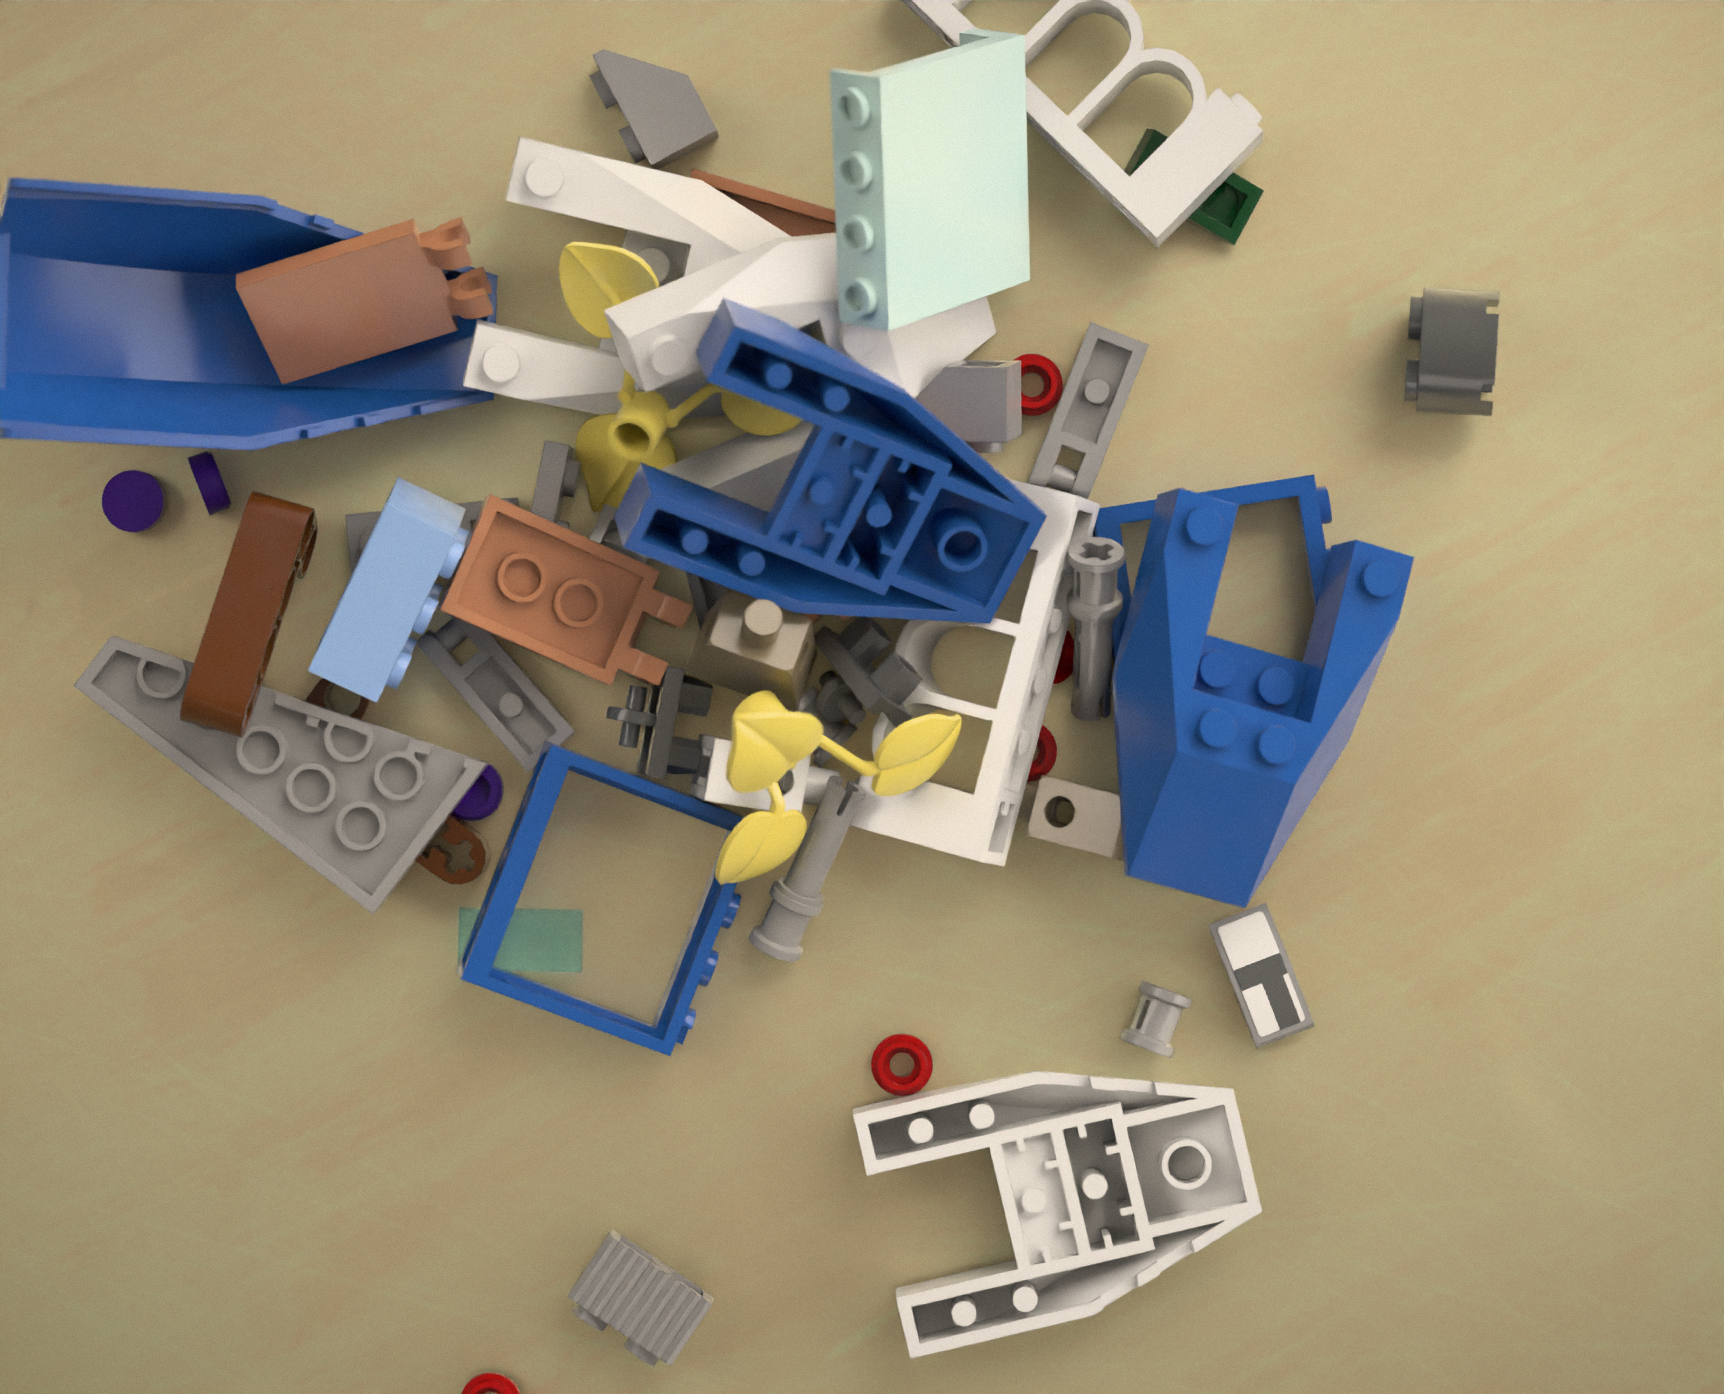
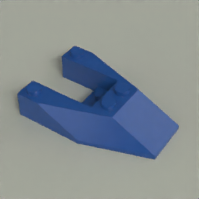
M723 297L696 350V355L706 381L811 422L814 426L770 512L640 463L614 515L623 547L757 599L770 600L778 607L794 613L990 624L1047 517L1045 512L908 391L784 321Z
M1177 488L1157 495L1112 673L1124 876L1240 908H1246L1350 740L1399 620L1414 557L1359 540L1332 545L1303 662L1206 634L1239 505Z

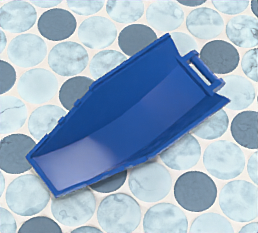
M7 178L0 205V438L257 450L348 429L366 427L410 416L424 415L493 400L494 393L463 386V377L477 319L496 323L498 276L486 272L492 286V293L487 295L493 306V314L476 319H464L457 315L458 331L282 385L236 290V274L365 233L336 224L334 220L317 214L309 215L279 205L276 200L258 195ZM466 266L455 270H443L447 281L476 268Z

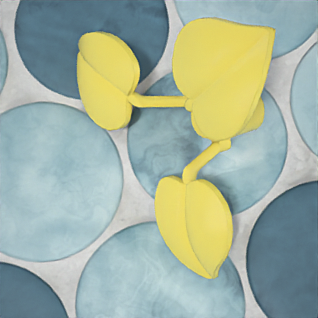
M572 242L565 245L561 252L559 277L566 304L576 321L596 337L612 338L604 310L660 287L657 277L650 266L639 256L623 248L586 242ZM625 369L623 387L618 393V398L623 405L618 413L596 414L589 417L579 429L576 437L575 449L577 460L581 461V471L587 485L591 510L593 512L602 511L604 504L617 509L640 463L660 470L678 462L676 448L664 433L668 427H677L684 416L713 394L723 392L721 406L727 418L743 431L754 435L768 436L784 433L796 427L803 419L710 382L675 409H669L666 399L661 394L652 390L647 393L644 391L637 392L635 390V380Z
M763 690L747 697L733 714V737L726 764V778L730 786L737 792L748 793L767 788L771 798V805L768 812H754L746 816L728 835L717 860L716 880L720 885L760 876L779 866L796 851L805 836L807 829L806 819L798 810L784 811L785 802L777 781L783 777L788 769L795 768L797 762L810 755L817 746L826 750L862 775L867 777L874 776L871 788L876 795H899L926 782L945 763L958 739L961 729V716L957 712L953 716L930 714L904 722L884 738L875 752L874 761H863L824 736L822 724L815 716L806 713L788 712L772 691Z

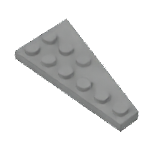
M111 636L74 684V687L372 914L379 910L489 764L261 686L250 723L243 737L180 720L181 705L194 662L118 636Z

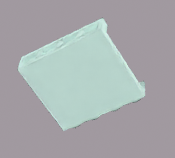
M974 28L959 33L960 46L873 72L863 73L842 69L830 70L839 322L891 331L1030 280L1025 35Z

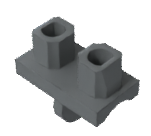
M859 616L840 634L824 625L814 635L815 644L839 673L837 676L834 671L829 670L823 673L819 679V683L823 688L817 696L816 707L826 720L837 722L848 719L851 724H858L866 716V712L862 708L863 705L867 711L873 714L883 712L894 727L900 726L913 717L903 705V702L923 679L905 658L894 651L876 669L871 664L873 660L891 643V638L877 622L869 617Z
M667 666L659 686L651 684L646 712H643L647 688L636 685H629L625 708L608 706L606 718L623 721L619 740L620 746L637 748L640 727L644 725L635 773L665 780L666 773L696 774L698 772L702 741L673 736L677 712L707 716L713 685L692 676L684 675L685 669Z

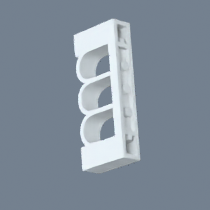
M902 0L950 48L960 46V32L976 28L960 13L972 0ZM1059 0L1025 35V68L1068 24L1080 16L1093 13L1108 15L1122 24L1130 37L1129 50L1122 61L1068 116L1025 76L1026 120L1158 248L1262 143L1263 130L1257 124L1263 118L1254 106L1239 93H1235L1229 98L1218 87L1206 99L1201 74L1192 61L1178 52L1156 47L1144 50L1141 20L1128 0ZM1152 73L1171 75L1181 81L1191 94L1193 102L1191 112L1172 135L1129 176L1083 131L1129 84L1139 77Z
M1011 479L1008 480L1038 505L1047 516L1029 549L1030 552L1038 554L1019 624L993 618L990 624L911 619L903 627L895 646V653L905 658L923 679L903 702V705L913 716L911 719L925 716L937 710H952L993 721L975 791L970 793L927 780L920 786L899 795L878 796L871 788L874 776L867 777L861 774V777L854 783L863 788L866 794L863 801L860 802L850 826L978 862L1005 866L1071 617L1066 602L1067 593L1073 588L1074 568L1068 562V548L1079 539L1092 537L1100 504L1078 495ZM960 626H967L1015 637L996 709L955 699L943 693L934 682L931 671L932 653L937 642L948 631ZM883 712L880 713L873 728L872 750L874 756L884 738L896 728Z

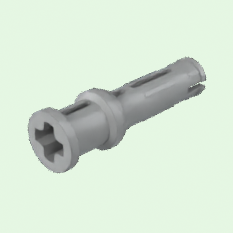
M1087 537L1073 542L1068 548V562L1074 568L1073 588L1067 593L1066 603L1067 609L1075 618L1071 713L1080 720L1099 721L1100 715L1107 718L1111 713L1113 619L1117 617L1123 605L1122 594L1117 589V572L1124 563V548L1118 542L1111 539Z
M829 777L825 792L787 876L779 877L777 881L773 882L769 892L773 898L761 926L753 927L749 936L750 942L769 956L783 961L795 962L799 960L803 952L800 941L811 917L819 915L824 905L822 901L823 895L820 890L858 806L866 794L863 788L848 780L844 789L841 787L843 783L842 777Z

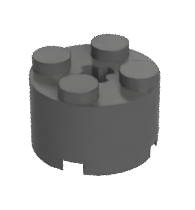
M1424 287L1423 297H1411L1408 339L1420 340L1419 360L1407 359L1404 401L1417 402L1416 412L1492 416L1493 401L1480 400L1481 392L1492 393V386L1495 384L1499 314L1486 313V307H1498L1499 291Z

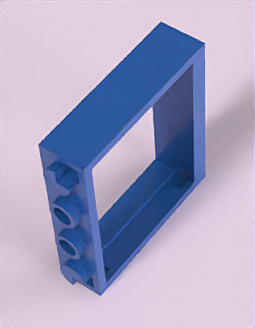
M1313 474L1199 492V494L1239 506L1296 497L1315 614L1331 548L1326 549L1322 524L1332 522L1327 487H1316ZM1156 499L1099 508L1093 537L1111 539L1123 547L1120 525L1151 520ZM1125 553L1124 563L1117 572V589L1122 594L1123 605L1117 617L1113 619V665H1115L1131 602Z
M545 740L456 972L461 980L671 1056L675 1043L683 1045L688 1029L692 1030L696 1010L689 1007L698 985L706 987L710 982L719 956L718 952L712 950L720 927L730 928L741 900V895L734 892L738 882L720 885L715 878L719 853L653 1024L504 970L493 964L568 770L726 829L727 832L721 848L734 827L746 816Z

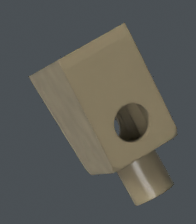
M726 590L704 618L685 673L748 696L763 690L772 691L787 710L797 712L817 656L812 620L803 614L778 607L770 600L757 599L735 590Z
M1046 775L1041 776L1038 786L1026 783L1017 819L1029 822L1027 836L1124 861L1120 798L1118 793ZM1062 801L1072 803L1075 809L1074 818L1069 824L1059 822L1056 816L1057 808Z

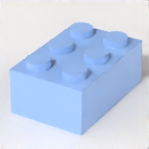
M397 477L322 635L309 666V672L376 703L385 685L397 690L417 643V640L409 635L412 630L421 635L424 634L443 589V586L435 581L438 575L448 580L451 578L465 548L464 544L470 532L460 527L465 508Z

